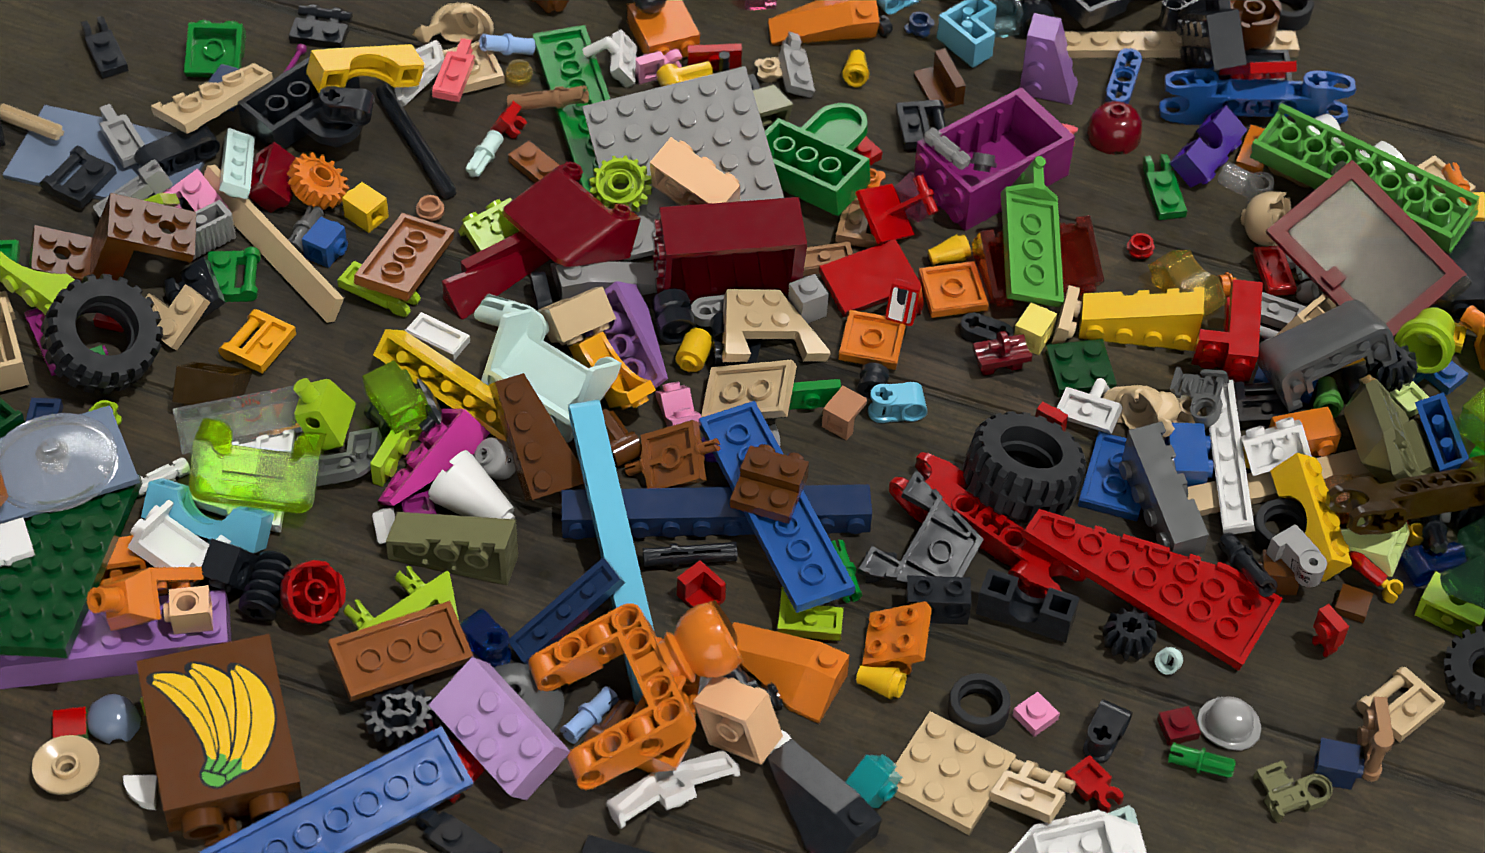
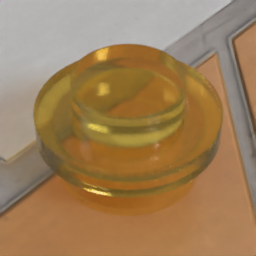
M513 60L506 69V78L513 84H525L533 77V70L525 60Z

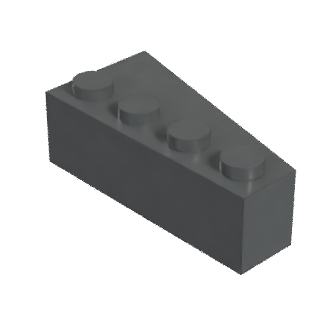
M1163 422L1128 430L1122 461L1119 463L1120 475L1124 480L1128 481L1134 501L1140 504L1144 512L1147 526L1152 527L1156 534L1157 544L1170 547L1171 552L1184 556L1204 553L1209 534L1194 498L1189 500L1187 498L1188 486L1184 473L1177 474L1173 459L1176 457L1173 446L1165 445L1162 435L1166 432Z

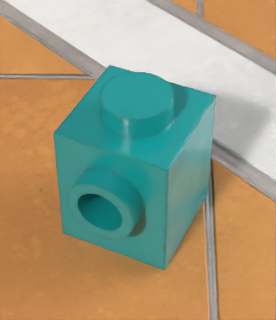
M866 755L845 783L859 793L872 808H880L883 802L890 800L898 790L897 784L903 777L895 771L897 766L884 755Z

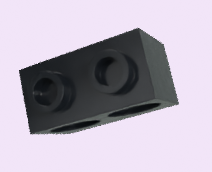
M907 575L905 605L926 601L932 608L931 624L968 625L971 609V577Z

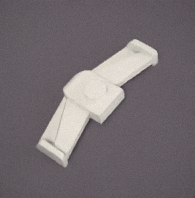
M724 750L683 761L676 771L651 772L645 778L609 799L606 804L612 819L620 828L626 826L625 821L657 801L667 810L680 807L686 801L697 797L694 785L730 774L734 777L740 776L739 767Z

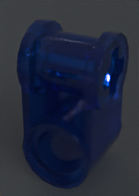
M480 608L460 622L471 651L482 661L489 663L493 668L508 664L511 661V649L508 647L509 634L492 619L487 611Z

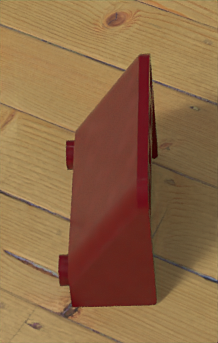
M566 162L559 165L503 208L502 215L554 262L567 267L630 258L641 218L632 212L629 206L615 204L614 208L608 209L582 187L577 180L582 178L583 170L579 164L574 162Z

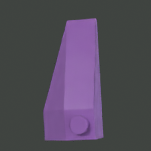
M615 281L604 291L616 319L608 322L610 328L603 332L624 364L639 377L651 380L656 389L668 377L649 309L637 285ZM592 330L585 332L586 337L594 334Z

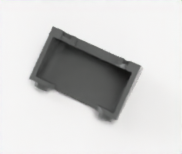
M1352 300L1346 301L1342 305L1271 339L1264 340L1259 345L1257 363L1290 413L1303 406L1300 398L1306 390L1308 393L1314 391L1313 381L1363 357L1368 365L1374 363V359H1377L1384 368L1397 362L1398 359L1393 334L1387 324L1361 301Z

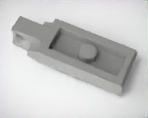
M789 32L785 41L782 42L781 51L778 54L786 92L811 98L815 93L807 54L805 49L800 48L801 39L799 34Z
M110 104L100 107L103 120L100 123L103 135L124 168L135 164L134 155L136 151L145 145L126 114L117 116Z

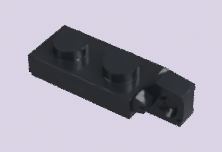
M429 809L416 816V824L425 829L423 835L429 839V844L441 853H502L501 848L451 814L448 815V813L442 811L438 815L436 811Z

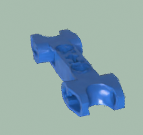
M1188 69L1174 71L1165 75V91L1178 95V97L1166 98L1161 101L1159 113L1160 117L1167 121L1186 125H1201L1210 114L1224 106H1227L1235 116L1274 117L1278 112L1279 105L1283 103L1312 118L1323 114L1331 115L1328 112L1330 110L1339 111L1341 115L1331 116L1336 119L1338 124H1341L1348 119L1347 105L1334 100L1354 95L1356 85L1354 78L1329 71H1310L1305 74L1303 81L1219 80L1218 74L1212 70ZM1174 80L1182 81L1185 85H1174L1171 82ZM1342 83L1347 85L1348 88H1337L1334 85ZM1166 108H1178L1180 109V111L1177 113H1171L1167 111Z

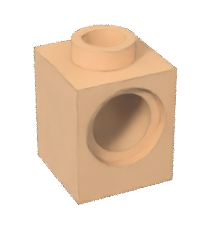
M208 585L169 589V603H164L163 609L165 622H171L174 634L213 630V604Z

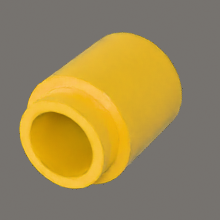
M693 328L685 334L675 357L677 364L683 370L697 372L703 368L712 348L711 335L701 328Z

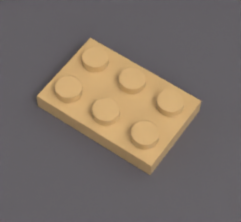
M793 360L711 367L701 417L752 401L756 402L764 419L788 417L797 368Z

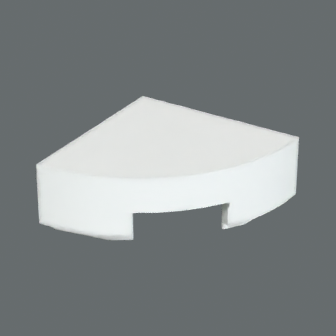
M394 507L383 508L372 515L379 544L386 543L395 520Z
M124 775V786L129 797L142 808L155 810L158 791L157 775Z

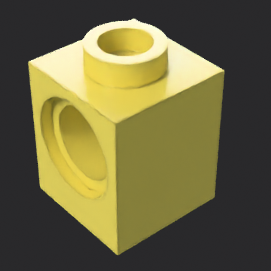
M1030 303L1015 325L1014 336L1024 334L1029 351L1039 355L1054 333L1057 313Z

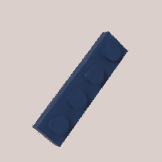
M603 557L507 641L523 663L528 664L532 655L563 638L621 588L625 581L611 563Z

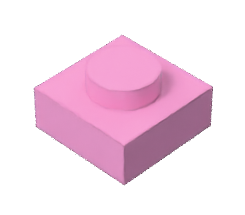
M1036 692L1013 710V716L1034 737L1058 721L1060 714L1039 692Z

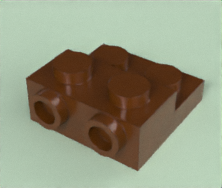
M761 444L758 447L750 445L740 468V477L730 498V507L789 524L808 478L809 462L805 461L803 456L798 453L792 452L788 455L776 453L771 446Z

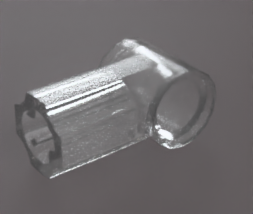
M1230 162L1223 167L1218 177L1219 184L1245 196L1247 204L1256 195L1272 192L1274 188V179L1270 174L1265 172L1253 174Z

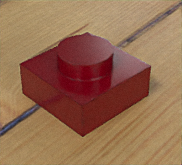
M1189 706L1158 714L1157 721L1168 746H1172L1173 742L1181 744L1199 739L1201 732Z

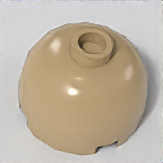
M1272 191L1256 195L1249 202L1247 208L1242 211L1241 224L1245 226L1248 237L1259 246L1277 245L1266 234V230L1291 210L1290 199L1284 198L1285 192Z

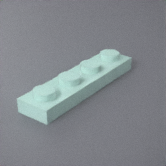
M230 128L226 132L219 191L224 192L230 197L247 199L249 195L255 142L254 136Z

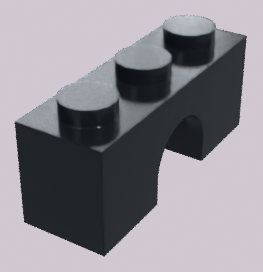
M988 569L979 592L976 614L1061 642H1067L1076 617L1080 597L1049 587L1046 597L1033 598L1024 594L1019 589L1018 577Z

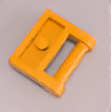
M254 309L248 315V321L229 342L223 343L218 352L225 360H235L263 374L295 337L296 328L267 313ZM260 328L253 335V337L246 343V345L241 349V345L248 339V337L255 331V329Z

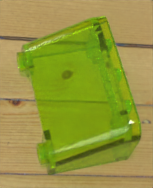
M203 418L194 437L189 477V490L192 496L206 502L291 513H304L313 506L325 450L326 434L316 432L300 434L296 438L293 453L232 445L233 431L229 424L218 419Z

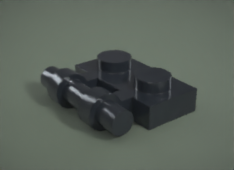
M310 4L309 6L299 5L298 15L306 16L307 18H295L289 33L290 44H303L305 46L326 49L343 48L349 32L348 25L341 24V22L351 23L353 18L352 12L343 11L342 8L333 7V9L320 8L317 4ZM318 18L330 20V22L318 21Z
M202 257L180 272L183 279L180 283L177 284L173 277H169L164 281L166 287L164 292L166 298L171 303L185 284L211 303L201 318H204L226 303L212 266L205 257Z

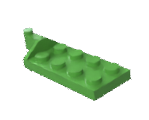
M1037 156L1025 169V172L1011 186L1005 187L1001 192L1006 298L1060 307L1064 303L1058 197L1044 185L1043 166L1046 164V161L1042 156Z

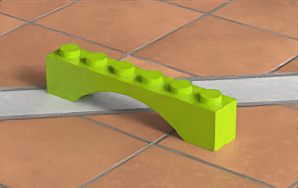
M0 251V282L4 284L8 291L17 293L29 306H35L44 315H46L57 294L62 289H66L68 284L75 280L68 274L41 272L21 266Z

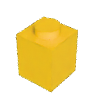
M363 182L349 190L342 197L344 216L368 233L389 217L387 198Z

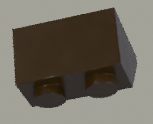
M198 361L176 366L172 402L182 403L181 408L200 410L201 406L211 408V413L223 415L222 412H224L225 415H229L226 411L237 404L238 406L235 409L240 407L252 376V370Z

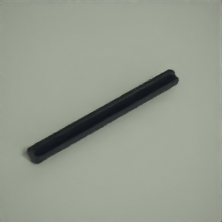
M387 84L378 86L376 88V96L442 198L448 200L450 197H454L456 195V187L390 86Z

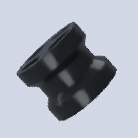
M879 363L863 365L860 369L861 380L857 388L859 394L867 399H871L872 388L878 384H886L888 382L889 370Z

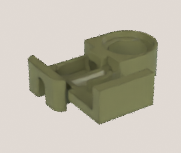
M1283 760L1258 769L1253 776L1255 781L1261 780L1268 794L1264 801L1274 820L1278 823L1283 820L1284 814L1304 807L1306 812L1324 806L1333 792L1329 779L1320 774H1312L1297 780L1292 785L1294 780L1293 778L1288 779L1284 771L1287 767ZM1317 784L1321 786L1324 790V797L1315 798L1310 795L1308 785Z

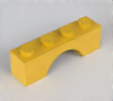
M412 44L311 50L306 73L318 93L327 86L345 88L346 82L356 76L375 77L387 82L394 88L414 87L420 84L425 64Z
M1295 453L1271 469L1270 472L1278 497L1301 502L1307 516L1305 535L1327 560V567L1321 580L1325 582L1352 565L1349 547L1343 538L1338 516L1325 505L1329 489L1326 487L1322 475L1321 464L1317 458Z

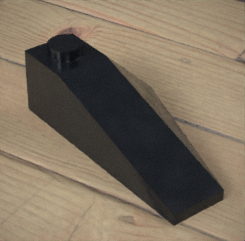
M788 740L766 758L767 764L780 793L783 794L790 809L789 814L792 821L798 827L801 841L808 853H855L877 837L882 818L859 793L794 740Z

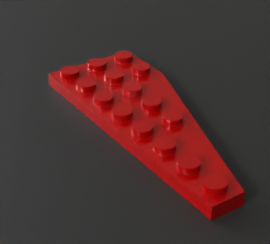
M1039 509L1021 537L1144 613L1147 612L1152 618L1238 671L1283 599L1275 593L1269 597L1261 596L1254 585L1241 572L1230 565L1217 562L1216 565L1201 561L1200 556L1193 554L1184 556L1171 552L1170 547L1123 534L1122 537L1107 533L1106 528L1095 526L1094 529L1076 524L1075 519Z

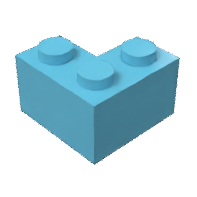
M964 0L939 15L937 39L972 68L992 57L995 32L993 30L997 6L989 0Z

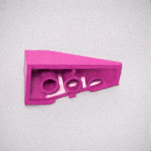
M441 408V423H436L427 433L421 432L418 439L422 443L417 449L407 454L405 460L408 465L393 476L378 502L382 505L395 506L434 481L442 469L446 472L453 466L450 461L460 452L467 450L470 454L474 455L477 446L487 438L490 432L466 409Z

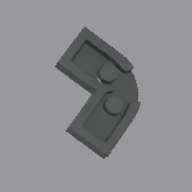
M379 428L349 432L346 452L317 457L314 473L317 486L350 481L371 470L370 463L381 447L382 435Z

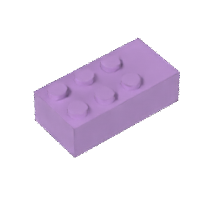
M474 657L463 666L429 704L431 709L510 796L527 800L570 752L489 663Z

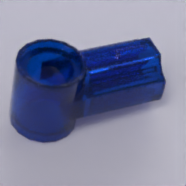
M1455 541L1448 543V551L1444 554L1441 552L1434 554L1430 548L1424 549L1420 545L1413 546L1401 554L1399 562L1414 586H1425L1429 584L1435 571L1445 574L1465 568L1467 559L1462 544Z

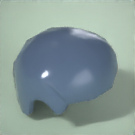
M109 694L101 697L89 707L86 724L92 736L110 744L115 739H122L124 741L132 739L140 729L142 718L138 708L131 700L118 694Z

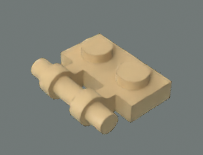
M1014 759L1010 767L1011 771L1005 770L991 790V801L1051 824L1065 802V792L1070 794L1073 792L1075 781L1065 778V774L1055 770L1049 772L1038 768V764L1029 760L1023 762Z

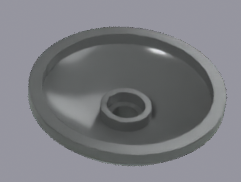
M508 663L494 667L497 673L515 692H519L518 695L554 732L559 726L564 713V696L561 687L552 691L538 690L528 664Z

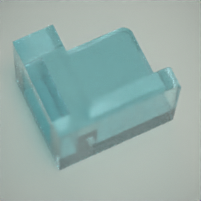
M992 0V3L997 6L993 30L995 38L1020 36L1023 19V9L1020 0Z

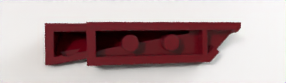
M519 231L460 261L461 273L442 280L444 301L463 320L475 312L487 294L500 295L551 258Z

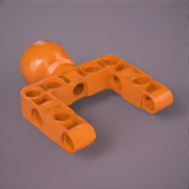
M711 601L689 609L678 621L675 633L665 632L664 638L656 636L653 627L638 605L627 603L571 632L559 641L531 656L528 666L538 690L552 691L566 683L569 685L603 668V664L625 653L647 701V708L611 726L569 752L567 760L578 787L585 790L598 787L692 736L696 728V721L682 692L685 681L694 683L696 675L705 678L725 676L743 663L742 656L732 636Z

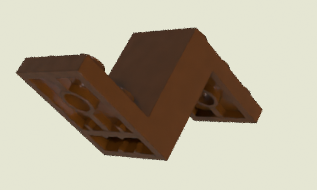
M110 193L93 237L34 225L29 268L53 274H68L75 280H80V282L84 276L92 274L95 275L96 279H99L102 274L112 275V280L117 281L119 277H123L134 250L192 263L195 256L196 212ZM161 228L168 229L172 234L162 232ZM55 253L62 254L67 259H59Z

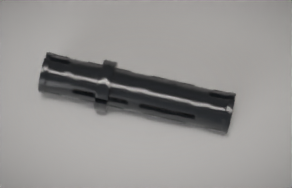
M1233 533L1222 535L1220 537L1222 542H1218V546L1228 556L1229 563L1234 568L1240 569L1261 596L1269 597L1276 592V589L1273 587L1277 588L1278 584L1260 563L1255 560L1252 550L1247 545L1243 546Z
M736 541L678 546L677 543H672L670 547L643 548L644 568L665 565L679 568V564H694L700 560L703 563L738 560Z

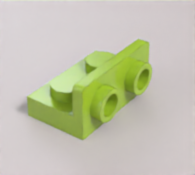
M508 198L503 202L500 199L495 200L485 208L486 211L477 214V212L469 214L462 220L463 224L458 231L461 236L466 234L476 251L480 252L519 232L502 215L504 206L511 202L512 199Z

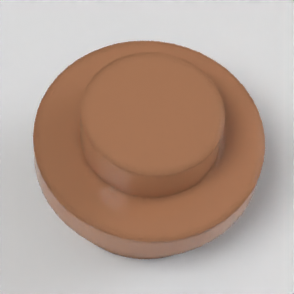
M434 195L422 197L416 206L417 216L430 222L440 219L445 211L444 204Z

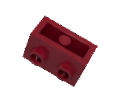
M275 142L257 153L252 168L251 188L248 197L270 213L279 207H285L293 196L291 186L288 183L291 177L287 175V172L296 157Z

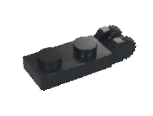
M97 17V25L101 32L93 35L88 22L82 21L81 27L86 45L102 79L129 71L125 58L112 31L108 29L104 17Z

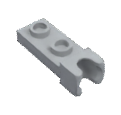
M154 159L138 169L140 175L113 193L145 200L153 192L155 195L163 193L173 183ZM109 196L92 206L99 217L102 215Z

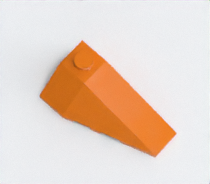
M816 0L768 19L771 46L782 45L789 32L799 34L801 43L876 37L880 23L876 0Z

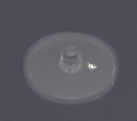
M58 413L37 417L14 428L0 441V471L8 494L6 501L18 508L34 512L61 511L89 501L103 491L111 482L118 467V451L111 432L95 419L71 413Z

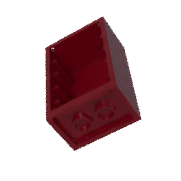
M799 197L659 207V219H654L655 237H653L654 254H652L653 271H657V277L655 278L657 294L666 289H681L689 296L690 304L701 297L725 295L727 289L780 290L785 296H788L789 283L803 278L807 239Z

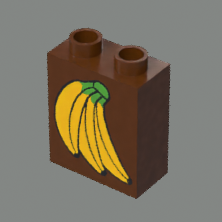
M270 634L136 661L163 811L169 832L182 830L183 836L186 839H204L224 830L223 821L228 820V817L238 818L250 815L251 822L254 824L302 799L300 779Z

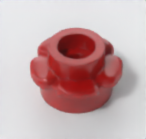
M1136 233L1127 242V249L1130 250V255L1137 259L1149 258L1155 249L1153 239L1145 233Z

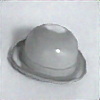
M1230 696L1217 697L1206 702L1198 711L1196 720L1200 732L1209 741L1229 750L1241 751L1253 747L1259 740L1262 729L1259 717L1254 709L1243 700Z

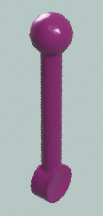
M299 44L296 47L297 52L284 72L294 67L300 56L306 53L307 48L305 45Z

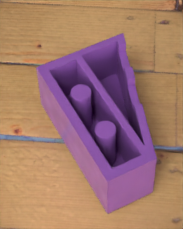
M1034 13L1027 35L1020 88L1022 87L1029 95L1035 98L1072 105L1078 82L1073 74V63L1068 55V44L1060 18Z

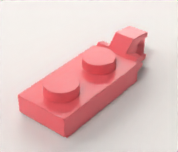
M461 38L456 51H447L432 88L433 98L454 102L460 101L474 66L475 55H472V40Z

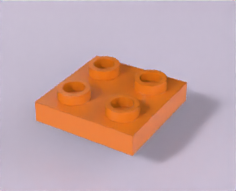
M925 601L870 612L862 665L867 667L899 668L900 672L909 675L912 671L913 663L925 661L932 611L929 604Z

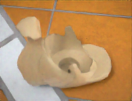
M457 2L441 7L433 15L430 25H421V27L414 30L413 35L419 42L427 44L432 36L441 33L443 38L450 42L459 43L461 38L474 42L478 39L480 40L482 34L492 35L494 29L490 16L481 8L473 4Z
M1131 385L1111 388L1103 396L1104 399L1121 404L1123 409L1117 423H1125L1129 430L1161 421L1166 429L1162 437L1170 436L1175 430L1171 422L1177 419L1181 412V407L1178 399L1171 392H1158L1155 388L1149 386Z

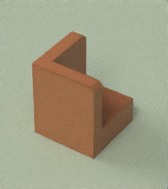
M842 386L823 408L822 427L848 440L853 434L854 419L867 404V399Z

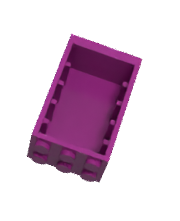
M1021 87L939 130L942 135L956 144L960 151L963 150L971 159L973 152L994 155V163H997L996 168L991 167L990 172L973 170L974 164H969L968 167L960 170L952 164L953 161H948L934 147H931L922 139L917 142L913 178L923 174L929 189H932L935 194L932 197L936 205L940 206L954 223H958L967 231L1002 212L1001 192L1005 187L1011 186L1037 156H1042L1046 161V164L1043 166L1044 185L1049 186L1068 176L1075 136Z

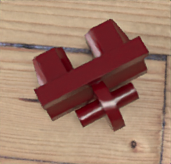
M1000 331L997 333V339L973 343L972 349L981 373L984 376L994 374L996 369L1007 366L1008 369L1017 370L1022 369L1024 363L1032 362V353L1027 347L1024 334L1008 337L1006 331Z

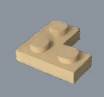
M186 284L170 307L150 293L146 296V298L150 297L154 302L153 312L158 311L161 321L158 326L163 328L161 340L175 350L179 349L211 303Z

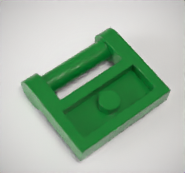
M247 247L244 251L208 252V261L212 266L225 302H250L257 299L258 288L255 286L257 263L260 262L261 251L258 248ZM238 265H245L244 285L241 288H236Z

